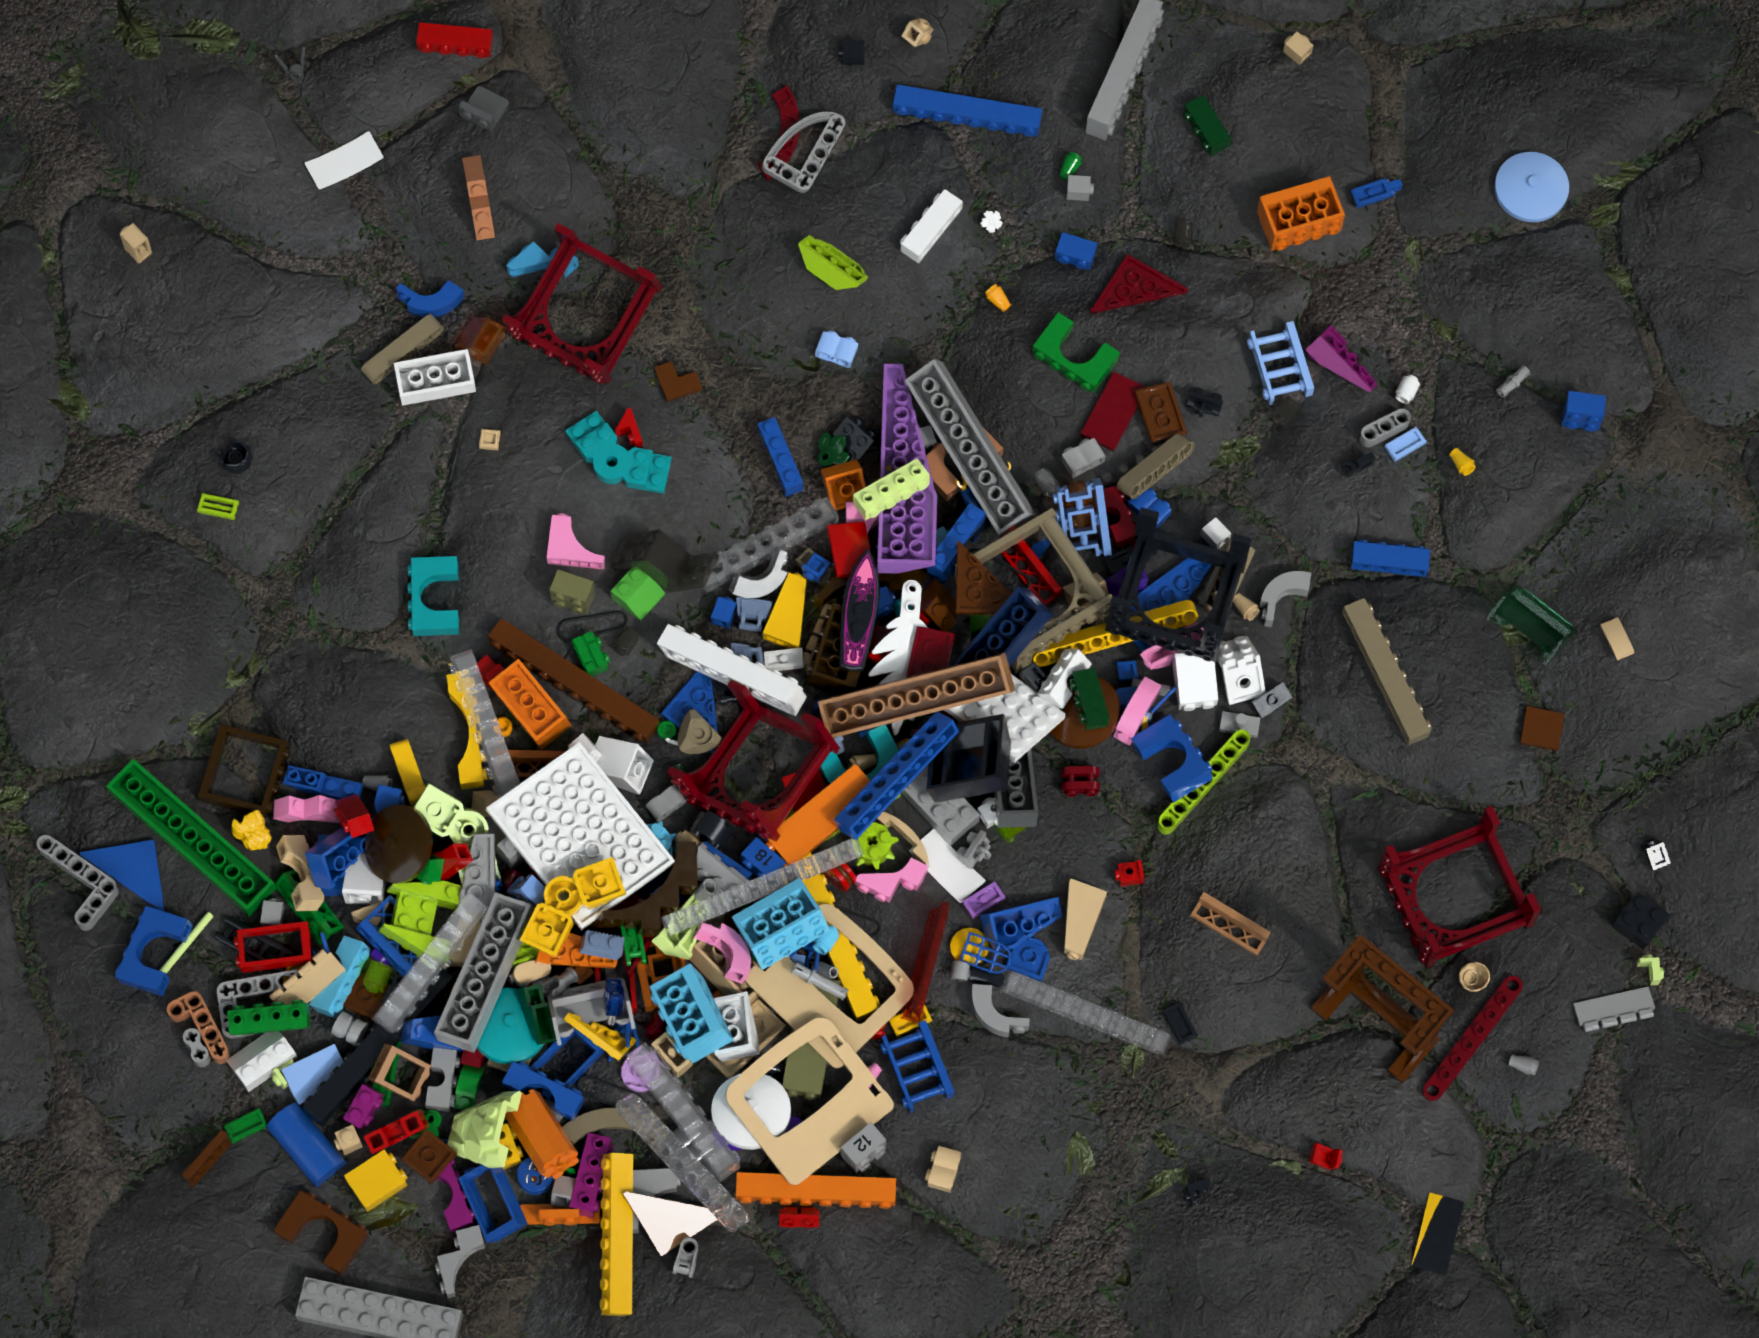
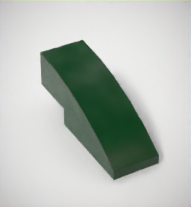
M541 984L517 989L524 1017L537 1045L557 1041L549 1003L544 1001Z

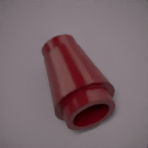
M658 1010L645 1029L646 1037L654 1041L665 1032L666 1021L661 1019Z

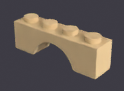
M283 835L276 845L280 861L291 866L298 873L301 883L297 884L291 894L295 910L317 911L324 901V893L321 891V888L315 887L305 852L309 850V844L306 842L304 835Z

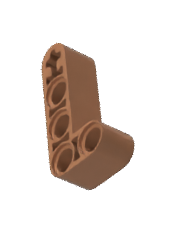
M189 992L171 1001L167 1006V1013L170 1019L179 1023L192 1017L213 1060L218 1064L226 1063L230 1058V1052L202 996L198 992ZM193 999L199 1000L196 1006H191L190 1002ZM175 1008L182 1009L178 1015H173L172 1011ZM201 1016L208 1017L205 1023L198 1022ZM216 1033L217 1035L213 1040H208V1034ZM218 1045L223 1053L222 1056L218 1055V1052L215 1048Z

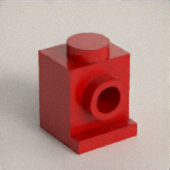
M1141 860L1120 863L1117 869H1114L1115 880L1119 881L1120 887L1143 884L1144 882ZM1132 870L1133 873L1127 874L1126 871Z

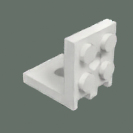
M1239 636L1234 640L1222 641L1217 661L1222 668L1229 705L1257 698L1266 692L1260 655L1247 636ZM1243 678L1249 679L1247 684L1240 685V681Z

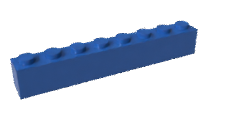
M897 85L893 103V112L898 115H913L920 119L931 118L938 122L949 121L956 125L967 124L974 128L985 127L992 131L1003 130L1010 134L1021 133L1028 137L1038 136L1042 117V108Z

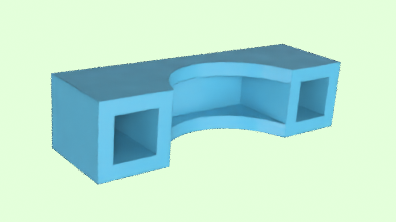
M347 936L343 937L335 953L339 956L341 964L346 970L311 1000L309 1005L318 1013L336 1019L342 1011L343 1004L351 993L352 987L359 977L361 969L371 951L364 942Z

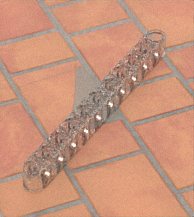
M849 839L661 917L667 935H673L772 894L798 878H801L803 881L864 855L858 839Z

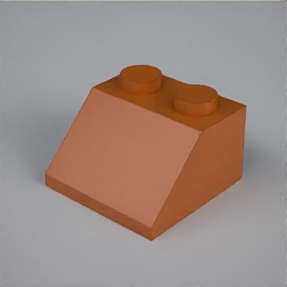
M857 459L821 469L824 487L833 512L846 508V502H853V494L866 487L862 468Z

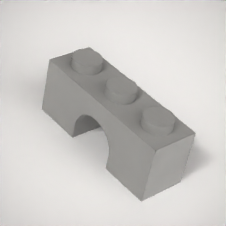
M433 1048L431 1070L432 1072L442 1073L445 1076V1080L440 1086H428L425 1103L427 1110L450 1112L451 1107H454L456 1095H453V1089L457 1087L458 1076H455L456 1068H460L461 1057L458 1056L457 1050Z

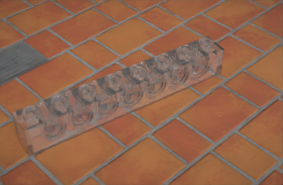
M828 497L819 498L809 507L798 509L796 514L790 517H783L774 526L769 525L765 527L761 533L757 535L752 534L747 537L746 541L733 544L724 553L721 551L715 554L713 559L700 562L695 568V575L706 593L732 580L735 572L743 574L771 559L776 546L787 550L826 529L827 525L837 523L838 513ZM813 514H818L820 517L818 519H813L810 516ZM796 523H802L804 526L801 528H796L794 525ZM786 532L787 535L785 537L778 536V533ZM763 541H769L771 544L768 546H764L761 543ZM750 549L753 550L754 553L752 555H747L745 551ZM732 558L738 560L735 564H731L728 561ZM715 567L721 569L718 573H714L711 570Z

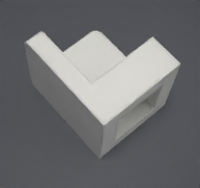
M1214 518L1202 528L1201 536L1212 548L1219 549L1230 539L1231 532L1217 518Z

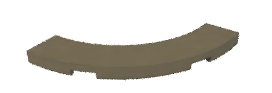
M626 1108L593 1110L576 1117L574 1121H569L562 1127L573 1145L581 1138L587 1136L588 1133L601 1129L632 1130L646 1137L656 1146L671 1133V1130L657 1119L645 1113Z

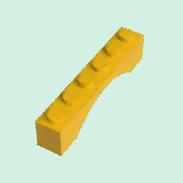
M470 672L448 674L447 683L450 699L462 711L469 727L467 749L458 764L461 790L484 787L487 773L486 768L482 769L481 763L485 762L484 750H480L479 744L483 743L482 733L477 731V726L480 725L479 714H475V707H478L477 696H473L472 689H476L475 678L470 677Z

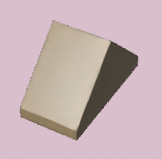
M383 901L351 912L354 922L360 924ZM389 902L385 905V914H388L391 908ZM372 917L369 920L374 927H381V917Z

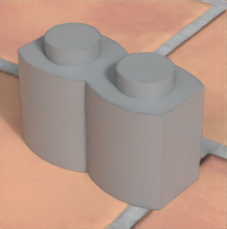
M1086 438L1079 443V446L1066 448L1061 456V461L1070 476L1074 478L1105 462L1106 456L1095 438L1090 440Z

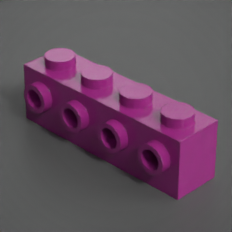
M592 1133L587 1134L569 1209H579L581 1216L593 1218L594 1212L599 1211L600 1200H598L599 1193L603 1194V1189L601 1188V1180L603 1178L601 1161L603 1155L613 1153L614 1145H611L610 1137Z

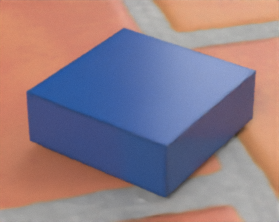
M1136 660L1116 663L1119 682L1133 681V678L1138 679Z

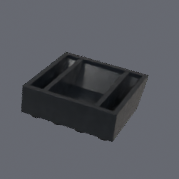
M999 714L955 723L959 732L928 764L926 790L933 801L938 803L1008 790L1011 740L1005 715Z

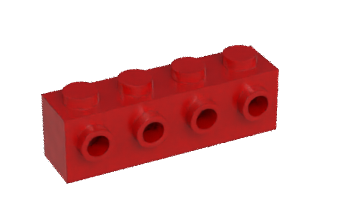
M419 22L416 41L417 49L424 53L439 52L443 55L450 53L459 56L471 55L478 58L491 57L493 31L492 29Z

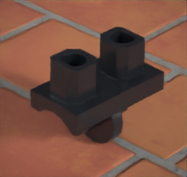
M1199 387L1190 392L1186 407L1200 411L1198 417L1201 418L1204 413L1219 417L1223 404L1221 394L1212 393L1210 397L1204 395V389Z

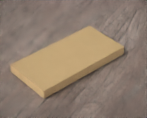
M758 998L751 1005L758 1035L760 1052L786 1025ZM714 1051L707 1055L706 1058L726 1078L730 1079L738 1074L756 1055L722 1062L715 1055Z

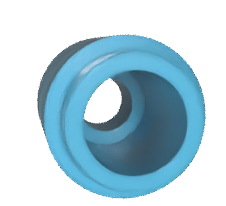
M828 925L829 932L813 941V949L819 954L826 955L827 952H830L839 938L838 930L832 925Z

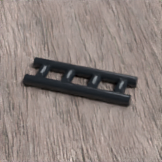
M227 916L224 923L229 925L223 935L217 932L214 939L239 952V948H235V943L230 938L235 929H249L250 927ZM265 935L244 938L245 956L255 961L268 960L264 955L269 947L279 951L277 958L292 957L296 953V951ZM252 938L263 943L257 953L247 948ZM278 968L272 970L279 973L285 972L286 968Z

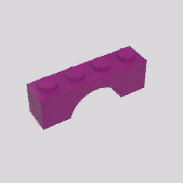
M454 1160L436 1179L449 1185L453 1192L452 1201L444 1211L451 1234L474 1226L473 1219H476L472 1208H468L466 1205L468 1199L464 1190H461L458 1184L460 1183L458 1179L460 1175L458 1171H453L452 1165L455 1164Z

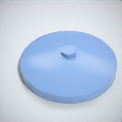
M1523 152L1510 157L1501 165L1495 179L1494 190L1498 203L1510 216L1525 222H1541L1552 218L1563 208L1569 193V181L1562 166L1553 158L1538 152Z

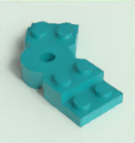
M597 411L565 430L566 435L584 460L588 463H593L595 475L600 481L606 484H618L623 480L628 488L665 494L672 461L671 456L654 454L653 450L636 447L627 451L624 447L618 445L616 434L608 423L604 422ZM609 462L617 463L613 467L607 465Z

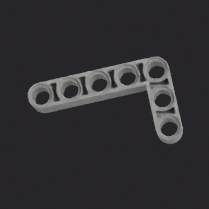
M40 836L36 844L40 853L93 890L75 914V921L81 930L88 931L92 929L117 897L119 889L116 882L51 836ZM45 843H51L48 849H42V846ZM62 853L67 854V856H66L65 859H63V860H59V859H58V856H59L60 854H62ZM81 864L82 868L80 870H73L75 865ZM91 875H98L95 881H89ZM106 886H113L110 892L104 891ZM95 901H101L99 907H92ZM82 917H89V920L86 923L80 922Z

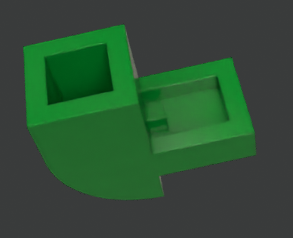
M464 1064L456 1087L454 1108L465 1110L476 1105L484 1067L478 1068Z

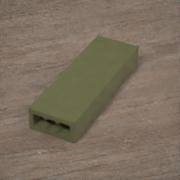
M829 979L841 986V981ZM814 985L837 1007L838 997ZM805 1043L788 1055L782 1084L788 1096H805V1099L815 1101L816 1098L821 1099L827 1061L808 1043Z

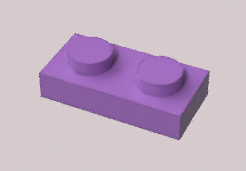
M994 881L962 901V904L971 918L974 919L1005 900V895Z

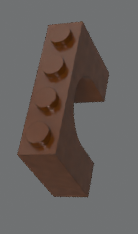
M300 1190L275 1227L274 1232L292 1245L309 1222L317 1219L332 1222L337 1227L338 1238L323 1262L326 1267L342 1276L369 1237L366 1232L367 1229L360 1223L353 1224L350 1222V1218L344 1213L340 1212L337 1214L334 1212L330 1204L318 1202L316 1200L317 1197L311 1192L307 1191L304 1193Z

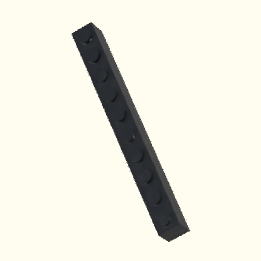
M434 963L432 967L428 966L424 970L422 978L419 981L415 980L409 987L410 991L398 998L396 1001L397 1005L393 1009L386 1011L383 1015L384 1019L379 1024L376 1023L370 1029V1034L358 1042L353 1053L349 1052L343 1059L344 1063L340 1067L336 1066L330 1073L331 1077L326 1082L322 1081L317 1087L318 1091L313 1096H308L304 1101V1113L321 1127L370 1075L384 1044L396 1047L401 1041L403 1023L412 1019L422 1018L452 986L453 977L438 964Z

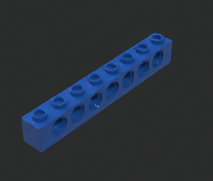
M938 711L935 712L834 818L839 830L857 840L959 732L953 719Z

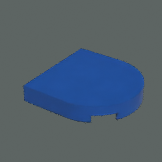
M1030 937L1011 950L1012 963L1007 970L1042 982L1049 963V951L1041 940Z

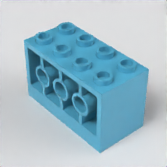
M801 878L796 879L732 916L741 937L762 970L772 966L775 962L789 956L801 947H805L808 943L824 936L830 931L821 909Z
M691 963L649 986L652 991L650 997L655 1005L658 1004L660 1008L658 1013L661 1019L668 1024L666 1030L670 1037H673L676 1041L673 1043L679 1054H682L685 1060L689 1059L692 1063H695L734 1041L703 975Z

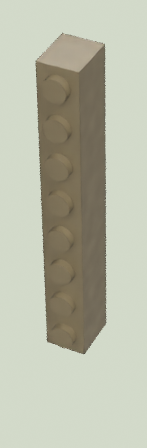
M1363 598L1344 606L1342 614L1409 746L1428 738L1432 727L1429 720H1425L1422 714L1423 708L1421 704L1417 703L1414 698L1415 692L1412 686H1408L1406 682L1407 677L1404 670L1400 669L1397 664L1398 658L1396 654L1392 653L1389 648L1390 642L1387 636H1383L1381 632L1382 626L1379 620H1375L1373 616L1372 605Z

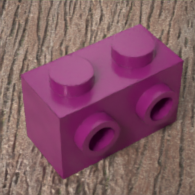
M362 1084L343 1119L360 1129L368 1127L373 1121V1114L376 1109L378 1110L384 1100L382 1098L385 1093L370 1084Z

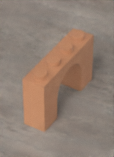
M985 430L997 452L1002 456L1003 447ZM936 443L931 448V452L926 455L933 479L934 489L947 502L961 488L955 485L954 481L957 478L945 466L944 459L948 451L943 443Z

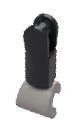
M962 961L952 962L949 978L953 980L958 979V982H966L969 978L970 982L992 985L994 987H1001L1005 980L1004 975L1001 973H988L985 970L972 968L970 971V966Z

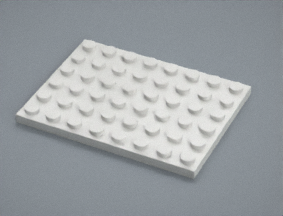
M580 742L486 808L491 818L545 886L555 877L568 876L573 878L575 870L613 857L626 895L610 900L607 904L590 910L582 906L578 913L571 916L580 930H583L597 920L602 911H609L675 862ZM566 892L559 895V900L561 901L569 898V894Z

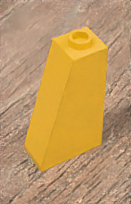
M788 573L763 631L764 640L788 649L800 648L806 595V579L801 574Z

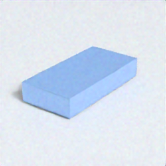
M1414 427L1385 444L1384 448L1393 461L1396 462L1426 444L1427 441L1417 427Z

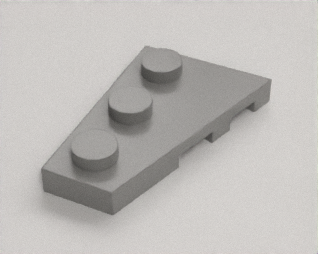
M701 843L697 851V880L703 882L705 879H713L723 892L744 900L748 894L750 881L733 867L726 866L720 861L721 857L710 853L707 850V846Z

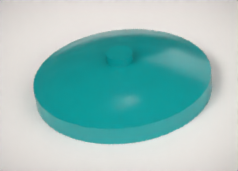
M502 988L478 1043L477 1050L488 1059L497 1063L512 1064L513 1061L519 1063V1061L525 1062L534 1057L544 1044L537 1045L531 1034L521 1008L517 989Z

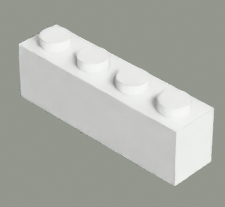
M945 189L941 194L938 193L933 200L932 206L924 210L920 221H915L912 225V231L908 235L905 234L901 239V252L919 264L962 210L963 201Z

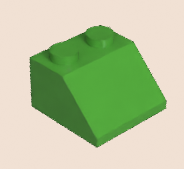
M637 564L611 590L612 600L640 622L665 595V592L651 575Z

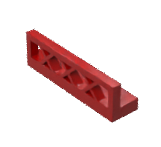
M1024 540L1013 545L1017 550L1016 556L1008 555L1005 551L1000 553L1010 566L1027 574V576L1033 575L1039 578V585L1031 584L1030 590L1045 606L1061 596L1062 588ZM1017 560L1025 561L1028 564L1027 571L1020 570L1017 567ZM1015 572L1021 579V581L1024 583V585L1027 587V579L1023 575ZM1040 589L1049 591L1052 596L1043 601L1039 596Z

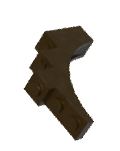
M873 555L878 570V558ZM834 563L831 565L832 571L825 583L826 586L823 589L819 588L814 594L813 606L818 610L830 600L844 593L848 577L836 578ZM922 569L897 574L878 573L881 588L887 586L888 589L902 592L905 582L915 580L920 584L922 594L934 580L932 576ZM910 586L909 590L915 592V588Z
M676 842L672 849V858L675 862L670 866L664 884L655 894L629 908L602 911L598 917V925H604L607 928L624 926L626 929L637 927V934H642L644 937L657 935L661 929L660 914L663 916L675 914L679 909V893L681 895H690L698 887L696 842Z

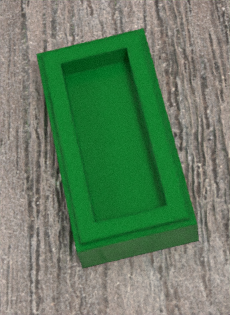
M260 1108L223 1126L232 1144L267 1128L268 1124Z

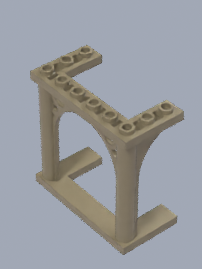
M1053 508L973 554L983 564L1034 534V539L1037 543L1046 538L1049 540L1073 577L1075 592L1069 608L1058 618L1047 622L1043 627L1047 629V632L1044 631L1040 635L1039 631L1012 663L1011 670L1015 676L1032 664L1034 653H1041L1049 647V644L1053 642L1058 643L1063 640L1066 634L1077 632L1081 625L1086 622L1088 624L1092 623L1094 626L1107 623L1112 594L1107 596L1056 521V512ZM957 564L955 565V576H954V586H955V587H956V566H957ZM1083 588L1084 593L1080 594L1079 590ZM1087 599L1090 602V606L1081 607L1077 604V600ZM1074 609L1080 611L1076 612L1075 615H1072L1071 611H1073Z

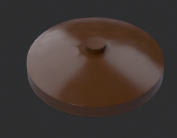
M1098 677L1110 717L1108 727L1085 731L1084 724H1080L1079 707L1076 708L1074 704V691H1071L1073 693L1065 707L1060 709L1066 714L1065 719L1050 731L1059 743L1069 748L1085 749L1102 743L1114 732L1121 717V702L1116 691L1107 681ZM1067 680V687L1070 690L1069 680Z

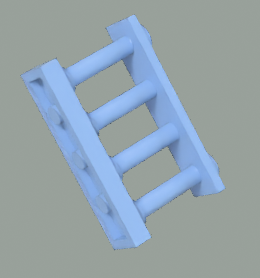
M1294 321L1287 322L1283 332L1256 338L1254 330L1250 331L1247 345L1253 351L1264 387L1262 389L1263 397L1265 400H1268L1269 406L1273 405L1274 396L1297 390L1304 391L1305 397L1312 396L1314 386ZM1285 340L1289 343L1290 347L1288 349L1261 355L1259 345ZM1288 356L1294 359L1295 363L1293 366L1269 372L1266 371L1264 362ZM1293 373L1299 375L1300 380L1298 383L1271 388L1269 379Z

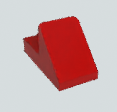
M628 408L619 422L615 434L617 437L628 435L630 445L634 444L636 448H643V441L632 409Z

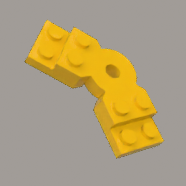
M613 857L575 870L573 878L568 876L553 878L544 890L545 903L537 904L520 938V942L556 958L563 942L566 941L574 925L571 916L578 913L582 906L590 910L607 904L610 900L626 895ZM561 893H568L569 898L567 900H559Z

